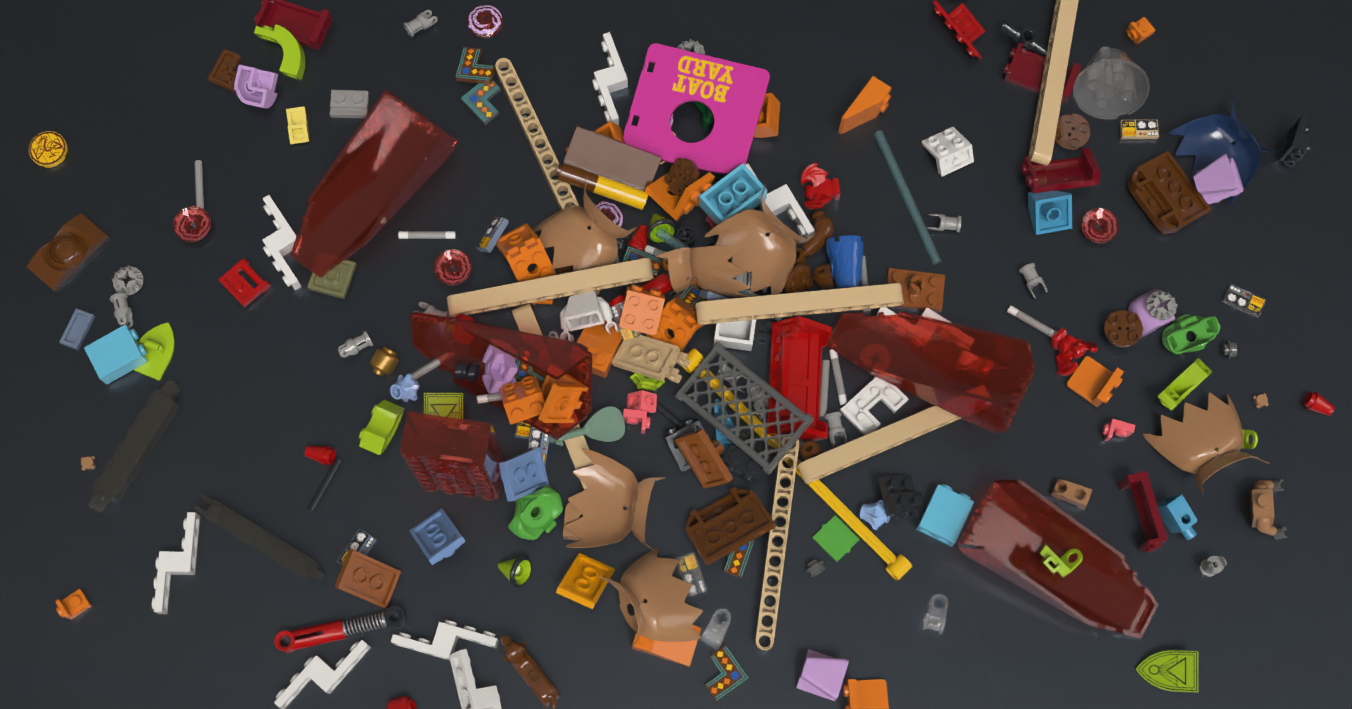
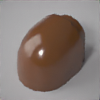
M830 264L817 267L813 273L815 283L823 289H834L835 283Z
M814 441L805 442L800 449L805 461L823 453L819 445Z

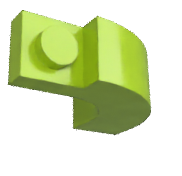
M277 24L274 29L268 26H263V28L256 26L254 33L259 38L278 43L282 46L284 56L279 71L285 76L302 80L305 70V54L299 41L288 30Z
M1198 358L1157 397L1165 407L1173 410L1213 371Z

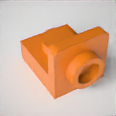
M1143 17L1137 22H1131L1126 32L1128 37L1138 44L1154 34L1155 29Z
M78 589L63 600L57 599L55 601L58 606L56 608L58 614L62 618L65 617L70 620L92 606L82 589Z

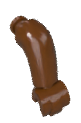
M817 211L812 215L814 221V233L812 235H816L806 241L801 248L796 247L797 259L793 268L798 264L807 265L806 257L809 258L826 244V240L832 237L834 224L830 218L825 216L824 211Z

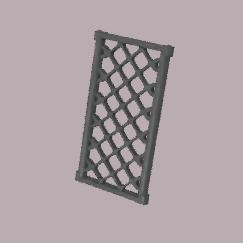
M720 342L713 347L712 351L675 395L680 402H685L761 465L768 475L773 472L790 448L814 421L810 414H805L725 350V346ZM719 354V361L710 364L714 357ZM732 364L734 366L733 373L723 375V365ZM719 366V376L710 377L709 368ZM706 369L707 376L705 378L697 379L701 375V373ZM744 374L748 377L745 386H737L736 378ZM733 377L734 386L724 388V378ZM720 379V389L711 390L710 381ZM707 381V391L698 392L697 383ZM694 383L695 391L687 395L686 392ZM758 385L762 389L761 396L751 398V388ZM747 388L748 398L738 400L737 391ZM734 390L735 399L725 402L724 393ZM721 392V402L712 404L711 394ZM708 394V404L700 406L697 403L698 396ZM773 397L776 400V407L766 410L765 400ZM762 400V410L752 411V401ZM748 402L749 411L739 413L738 404ZM727 404H735V414L726 415L725 406ZM722 405L721 416L715 418L711 415L712 407ZM788 409L791 412L790 419L788 421H780L779 412ZM776 411L777 421L766 423V413ZM763 413V423L753 425L752 416ZM749 415L750 425L740 427V416ZM736 417L737 426L728 429L725 426L726 419ZM800 420L803 421L802 425L794 433V423ZM791 423V433L781 435V424ZM777 425L778 434L768 437L767 427ZM764 427V437L755 439L754 428ZM742 429H750L751 438L743 441L739 438L740 431ZM784 437H791L790 440L786 443V445L782 448L781 439ZM778 439L779 448L777 450H768V440ZM764 440L765 450L757 453L754 450V443ZM779 452L771 463L768 462L770 453Z

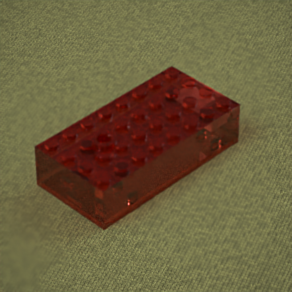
M408 411L400 454L421 487L424 488V491L436 492V490H441L447 495L462 493L467 498L482 496V499L494 501V498L499 499L502 485L499 462L504 461L505 458L492 423Z

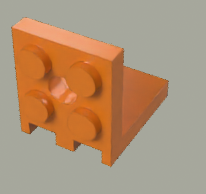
M710 172L686 187L682 196L676 194L670 195L667 192L672 191L665 182L667 175L665 174L648 185L645 192L677 221L681 215H686L695 206H699V196L713 186L711 183L715 176Z
M527 223L506 233L497 241L496 247L507 259L517 282L557 275L552 268L540 238ZM535 263V270L528 271V266Z
M678 296L669 301L662 310L657 333L655 335L647 334L646 336L679 347L680 352H682L696 330L704 325L697 323L696 308L692 313H689L676 303L679 298ZM668 328L673 330L674 337L668 334Z
M550 366L541 387L545 404L538 419L543 423H573L575 420L571 417L574 409H580L582 401L579 400L582 391H587L588 387L558 367Z

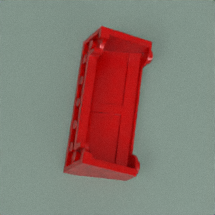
M797 316L772 323L769 385L805 414H810L814 418V421L799 437L800 440L817 441L827 439L828 426L826 422L819 421L822 347L827 346L831 341L832 327ZM771 397L768 399V409H774L776 407V400ZM788 409L779 412L780 421H788L790 419L791 412ZM776 411L768 412L767 423L776 422ZM800 420L794 423V433L802 425L803 421ZM791 423L781 424V435L791 433ZM777 425L767 427V435L776 436L778 434Z

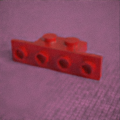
M934 0L933 3L936 7L933 9L940 17L943 15L947 19L945 24L950 30L953 28L956 30L957 34L955 36L961 43L965 42L968 45L966 50L972 57L976 55L979 59L982 58L981 54L972 45V42L986 31L962 3L948 15L939 2Z

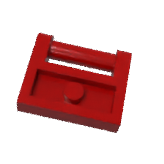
M246 259L240 260L218 279L244 307L248 306L271 286L268 281H264L249 266L250 263ZM244 270L258 286L253 289L239 272Z

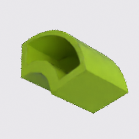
M387 400L381 401L378 405L376 404L372 410L373 416L370 422L360 432L359 439L361 441L359 447L381 455L392 440L405 408Z

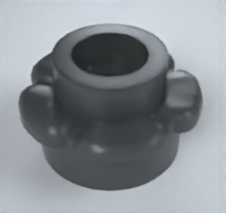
M1227 340L1226 344L1222 346L1223 355H1227V358L1236 357V342Z
M817 559L811 561L807 565L808 569L806 572L810 573L811 577L820 574L825 569L823 566L824 562H818Z

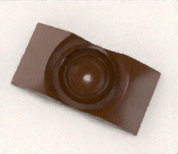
M80 213L65 223L49 243L39 248L27 265V268L55 292L109 237Z

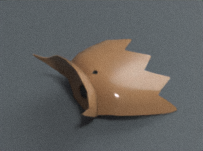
M585 185L584 207L568 206L542 221L533 231L542 230L539 238L544 248L554 247L553 269L573 265V272L614 264L618 252L617 238L628 236L637 227L627 231L607 218L587 196Z
M762 196L761 211L749 209L735 214L715 226L704 237L719 235L715 246H743L732 256L731 263L745 269L747 272H752L750 293L771 286V295H777L782 292L794 266L796 243H804L816 234L805 238L793 232L775 216L765 203L764 196Z
M741 245L679 248L656 256L668 259L670 282L673 288L670 294L686 290L695 280L703 290L733 298L758 296L756 294L739 292L749 289L751 286L733 279V277L747 272L745 269L728 262L743 247Z
M1208 393L1207 411L1186 402L1184 404L1183 423L1161 415L1162 436L1143 434L1145 439L1161 455L1178 468L1197 474L1195 480L1202 494V484L1212 474L1236 461L1251 457L1268 463L1253 455L1240 452L1244 443L1242 426L1235 406L1228 394L1227 405L1212 393Z
M582 448L585 455L591 459L594 465L574 470L573 473L588 488L568 498V501L583 517L564 525V528L582 540L568 544L566 547L588 548L622 541L632 530L634 535L643 544L654 550L645 542L646 516L651 490L655 481L666 477L647 478L638 483L633 472L627 467L598 452Z
M659 548L646 553L635 561L624 572L620 583L599 576L611 583L619 591L620 609L626 622L637 633V639L632 647L637 643L640 635L651 640L664 642H686L701 639V636L690 627L703 610L684 603L692 584L672 576L679 560L657 557ZM628 604H632L635 614L633 616L628 613Z

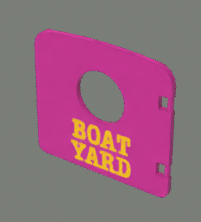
M651 44L646 54L630 115L624 130V142L661 156V160L674 164L677 158H687L695 162L698 170L729 174L742 163L746 165L769 84L770 74L765 69L661 44ZM649 62L655 64L653 73L647 72ZM690 101L703 103L712 111L714 116L713 130L708 137L696 143L681 141L673 134L670 127V120L674 110L681 104ZM634 116L640 117L637 126L631 125Z

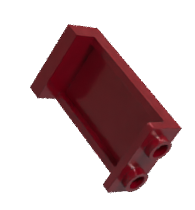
M262 0V7L260 12L256 13L254 22L256 26L261 28L268 26L274 29L277 24L288 30L301 45L319 50L333 19L330 11L322 9L320 13L283 0Z
M1019 42L1018 47H1013L1010 58H1012L1011 63L1007 62L1003 73H1006L1004 81L1040 94L1046 58L1022 49L1023 44ZM1074 63L1072 68L1067 66L1061 103L1066 104L1082 65Z
M1082 148L1081 157L1050 161L1047 166L1038 163L1031 164L1028 156L1024 157L1023 164H1021V173L1025 175L1026 185L1030 186L1032 193L1099 184L1101 170L1090 148Z
M1147 471L1127 475L1117 485L1119 491L1131 489L1147 540L1137 547L1138 551L1145 550V553L1156 551L1157 548L1163 547L1162 543L1166 542L1168 538Z

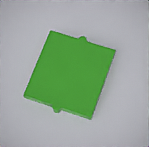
M836 515L826 525L823 524L822 528L812 537L836 562L846 553H850V549L860 540Z

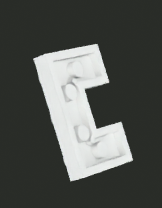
M881 372L843 406L840 412L865 436L876 431L881 426L880 422L869 412L875 404L881 400L895 413L909 399Z

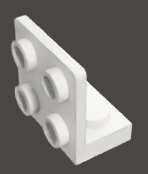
M954 127L922 141V145L936 158L938 173L941 176H945L974 162L972 144Z

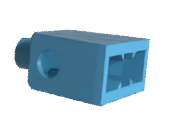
M1182 494L1168 496L1157 503L1161 519L1170 532H1181L1186 540H1190L1197 535L1192 528V525L1197 522V518Z

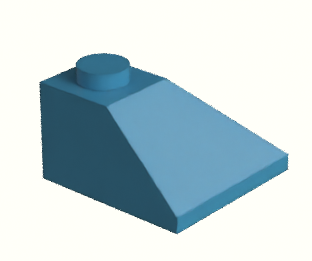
M1060 191L1028 192V209L1036 235L1072 229L1071 193Z

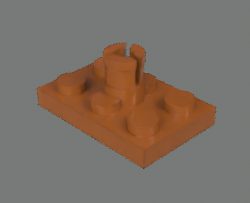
M894 268L888 269L887 284L899 283L902 286L904 304L894 307L923 311L929 308L934 312L941 313L945 275Z
M704 429L680 435L675 439L676 444L704 489L729 483L733 479L729 469L719 456L724 452L723 445L720 443L715 447L719 441L713 440L711 442Z
M349 549L334 587L387 609L401 571Z

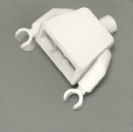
M595 291L570 296L568 303L560 312L561 329H563L560 339L566 344L565 339L568 336L569 342L573 343L574 336L569 331L605 324V321H607L605 328L610 335L609 329L612 326H615L618 332V326L612 321L613 315L608 302L602 297H597Z

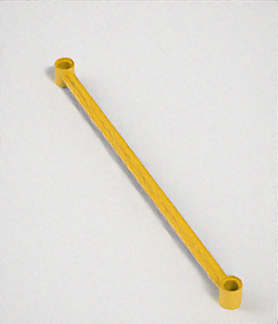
M695 349L687 353L686 359L691 361L688 368L681 366L689 374L693 371L695 372L704 361V358ZM706 369L701 373L700 378L707 376ZM709 371L710 377H715V376ZM718 379L710 381V388L712 390L720 389L721 384ZM730 391L724 393L725 402L735 399V396ZM716 392V394L721 398V392ZM742 403L738 404L739 413L749 411ZM727 404L736 412L735 404ZM754 415L752 416L753 425L762 424ZM740 416V418L749 426L750 416ZM764 427L754 428L753 431L760 438H763ZM778 439L768 440V445L777 450L779 448ZM784 460V462L790 468L793 466V462L791 460ZM796 466V474L803 480L798 467ZM819 479L807 484L888 564L885 569L895 580L899 581L912 568L911 563L903 555L899 554L896 557Z

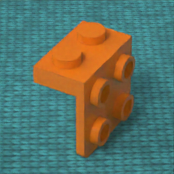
M632 284L631 287L627 286L625 302L619 322L620 327L655 335L665 302L664 294H661L662 292L656 289H650V291L643 290V287Z
M1086 356L1068 380L1067 387L1098 407L1103 402L1107 403L1113 395L1110 391L1113 387L1117 388L1123 380L1120 377L1124 371L1117 367L1111 372L1091 357Z
M535 376L524 377L521 381L515 383H507L499 389L510 425L540 415L545 401Z
M848 679L845 682L846 685H843L844 697H847L845 709H889L887 684L884 679L859 681Z

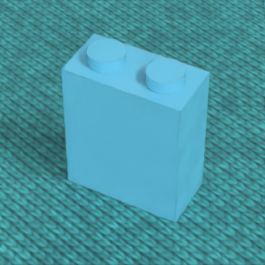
M123 325L84 347L99 379L105 384L113 382L148 362L145 356L147 351L142 344L139 345L137 341L139 336L134 328L130 329L127 325Z
M938 484L916 530L952 547L957 541L974 501L970 500L971 498L966 494L953 492V489L947 485L942 484L941 486Z

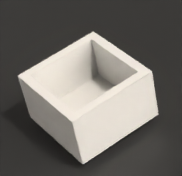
M756 320L717 323L713 346L720 342L726 348L751 351Z

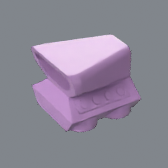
M1227 154L1220 156L1204 169L1196 171L1197 174L1193 176L1198 192L1203 196L1208 205L1219 203L1222 199L1230 196H1237L1244 190L1236 163L1233 158L1228 159Z
M808 649L796 688L835 701L839 696L849 660L832 658Z

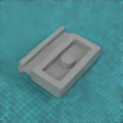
M331 90L330 117L368 118V91Z

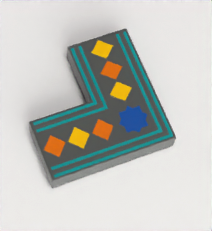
M492 81V84L478 83L461 97V101L484 125H487L499 115V111L489 100L500 92L501 88L494 81Z

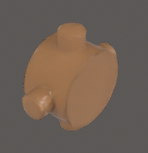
M1265 393L1253 396L1256 408L1259 409V407H1267L1269 405Z
M82 457L81 469L83 471L86 469L94 470L96 468L95 457Z

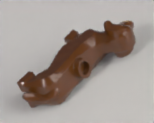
M503 636L501 642L506 653L503 660L513 665L519 675L535 692L545 708L551 705V708L555 709L557 700L561 695L527 653L525 642L518 644L511 638Z

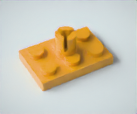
M579 553L559 584L556 593L593 609L609 583L599 576L611 579L615 568Z

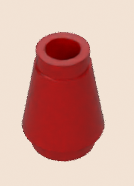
M639 225L628 245L642 252L645 251L648 227Z
M1309 392L1303 401L1306 409L1326 414L1327 416H1330L1335 409V406L1317 392Z
M308 445L305 449V457H309L323 465H331L335 460L336 451L331 446Z

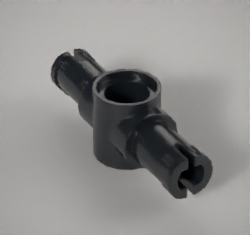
M1006 19L1003 21L999 30L1012 37L1016 48L1020 42L1023 44L1022 49L1035 51L1040 56L1046 58L1048 46L1038 41L1033 29L1018 28Z

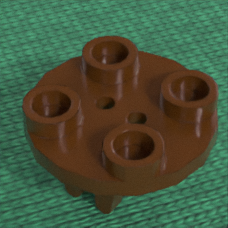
M1077 113L1062 115L1058 119L1055 135L1056 142L1061 147L1071 150H1077L1088 141L1091 134L1087 119Z
M677 158L666 175L665 182L674 194L682 196L686 187L698 180L701 172L698 171L694 161L687 158Z
M798 264L792 268L785 285L786 294L806 292L807 289L811 288L813 278H811L809 266Z
M1125 310L1115 311L1105 321V336L1115 346L1130 347L1136 344L1142 336V322L1136 313Z

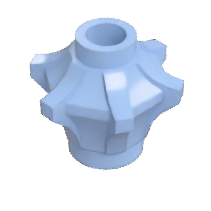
M410 373L406 377L399 375L397 382L391 386L390 393L394 399H402L404 402H408L409 399L416 401L418 399L417 391L419 384L416 380H413Z
M879 500L876 503L863 504L860 511V519L868 522L874 530H877L878 527L888 523L890 520V516H886L883 500Z

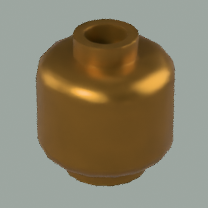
M385 346L378 348L370 360L371 366L374 367L372 371L380 376H383L384 373L391 374L399 362L396 356L397 353Z

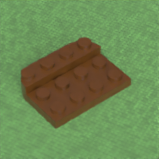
M1169 151L1139 166L1126 183L1133 197L1162 234L1176 233L1181 228L1212 210Z
M737 487L730 489L731 494L699 512L694 509L689 513L690 517L686 522L685 530L689 540L695 546L706 566L776 528L775 522L754 491L737 490Z

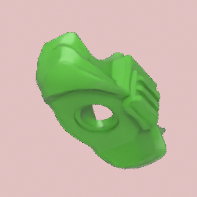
M1185 314L1175 318L1173 324L1164 329L1162 342L1165 348L1174 354L1199 351L1204 349L1208 342L1216 337L1219 333L1220 325L1214 316L1202 317ZM1188 331H1192L1195 334L1193 342H1189L1186 339Z
M546 485L540 490L515 500V515L508 528L516 536L527 540L537 539L543 531L549 533L556 526L554 520L563 510L560 494L552 489L551 486Z

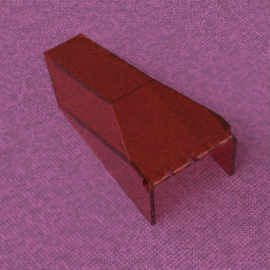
M386 89L308 198V209L306 215L302 217L301 231L296 236L290 256L320 278L370 242L455 149L453 147L457 142L455 138L431 121L427 124L428 119L417 111L413 113L414 109L402 102L401 99Z
M899 311L898 315L886 316L884 312H879L878 316H865L864 313L842 314L827 341L829 348L871 375L987 431L998 434L1000 431H1008L1013 421L1012 418H1014L1020 406L1019 402L1022 401L1027 387L1034 376L1032 372L1035 370L1030 343L1027 340Z
M413 312L411 314L413 346L427 359L431 357L438 359L441 364L439 369L442 372L447 369L455 377L456 366L459 360L466 361L469 364L473 362L479 363L480 372L476 382H470L468 379L459 380L456 377L453 379L455 384L477 396L488 394L482 376L485 375L486 363L482 361L489 345L500 349L516 358V360L518 359L556 380L565 374H569L587 386L588 390L582 391L579 398L582 401L580 409H574L571 416L575 419L573 423H543L538 419L540 415L523 420V422L558 440L588 418L587 413L592 411L593 354L588 351V347L577 342L420 312ZM502 400L489 402L505 411Z
M995 480L994 484L991 483L985 493L989 500L982 499L976 510L979 517L973 515L966 528L970 534L964 532L958 543V548L961 549L960 552L1086 625L1141 639L1159 604L1148 588L1142 586L1136 577V571L1129 568L1125 562L1126 557L1022 480ZM1046 544L1061 558L1070 549H1078L1083 554V559L1071 573L1062 577L1058 571L1053 573L1042 562L1043 556L1039 551ZM1071 554L1068 559L1069 562H1075L1078 554ZM1051 560L1048 562L1051 566L1054 564Z

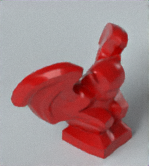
M818 163L811 164L805 168L800 179L801 185L808 181L812 183V185L805 186L807 201L804 202V207L808 209L823 208L824 204L830 202L832 198L834 200H839L840 198L838 178L827 179L828 172L818 168Z
M1063 327L1051 339L1052 348L1059 351V354L1056 356V363L1059 368L1057 374L1061 376H1068L1077 369L1078 363L1072 362L1073 358L1081 357L1086 350L1091 352L1098 351V346L1095 343L1086 342L1078 338L1075 339L1072 335H1068Z

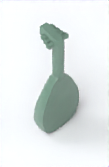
M612 406L604 407L596 411L582 428L560 433V429L557 428L551 432L549 438L550 442H555L558 446H563L562 441L583 435L602 442H612L619 440L624 435L625 423L619 409Z

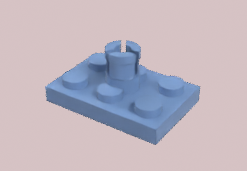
M540 447L532 448L499 462L507 501H515L549 485Z
M442 508L410 530V533L432 565L441 561L444 557L447 558L453 555L455 549H458L466 542Z

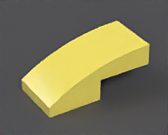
M306 108L286 109L290 144L309 142Z

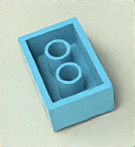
M742 163L699 196V206L718 225L744 210H753L761 204L762 196L766 200L767 189L765 188L764 191V185Z

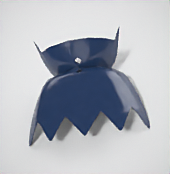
M1237 97L1231 106L1230 116L1212 114L1192 120L1169 132L1172 135L1184 136L1175 156L1196 155L1191 176L1197 174L1196 171L1204 169L1220 156L1227 154L1228 159L1233 158L1236 163L1244 189L1248 186L1259 167L1260 152L1281 151H1271L1263 148L1256 142L1247 128L1239 122L1234 110ZM1241 193L1234 197L1230 196L1228 204H1232Z

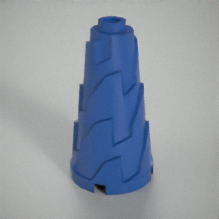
M853 235L839 236L837 242H835L834 237L827 239V253L836 289L860 287L864 249L863 237Z

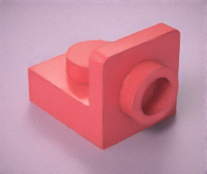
M641 390L627 395V409L643 410L649 413L656 412V394Z
M624 409V421L633 425L642 422L641 433L645 434V428L649 429L650 417H647V411Z
M1116 419L1110 420L1103 427L1104 441H1109L1113 436V432L1119 437H1129L1134 433L1135 425Z

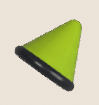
M655 213L652 215L647 230V238L653 244L667 243L676 235L677 226L672 220Z
M522 555L499 562L498 568L514 588H521L529 580L532 563L528 556Z

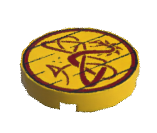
M51 131L42 132L35 136L29 146V154L32 160L37 165L44 166L45 168L59 165L66 158V152L68 153L67 142L60 134Z

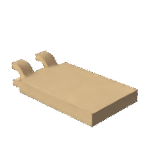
M641 335L626 342L623 341L612 360V364L615 367L662 382L667 377L669 380L679 384L682 376L678 374L679 369L674 368L675 364L678 363L688 368L691 361L686 359L687 353L680 352L678 346Z

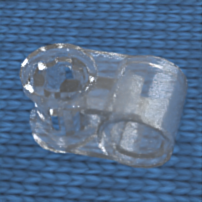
M936 594L929 599L922 623L923 630L927 628L938 631L939 634L943 633L949 604L945 595ZM938 598L942 601L943 606L941 609L934 606V599Z
M718 609L714 613L700 641L719 649L731 622L729 611ZM725 614V619H727V622L723 621L722 624L719 623V619L717 618V616Z

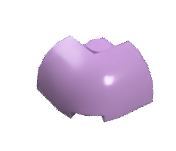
M239 65L234 90H236L241 102L260 108H270L277 97V93H274L278 74Z
M1156 288L1135 298L1128 307V311L1138 314L1142 322L1143 332L1141 338L1175 319V316L1168 320H1158L1149 314L1146 308V301L1153 292L1160 291ZM1160 302V304H1159L1156 308H1159V307H1160V308H1161V307H1164V308H1165V306L1167 305V303H1166V302H1163V303Z
M491 341L482 361L486 363L485 375L482 376L488 394L500 393L499 389L503 385L517 382L514 375L517 372L515 361L518 354L509 345L498 341Z

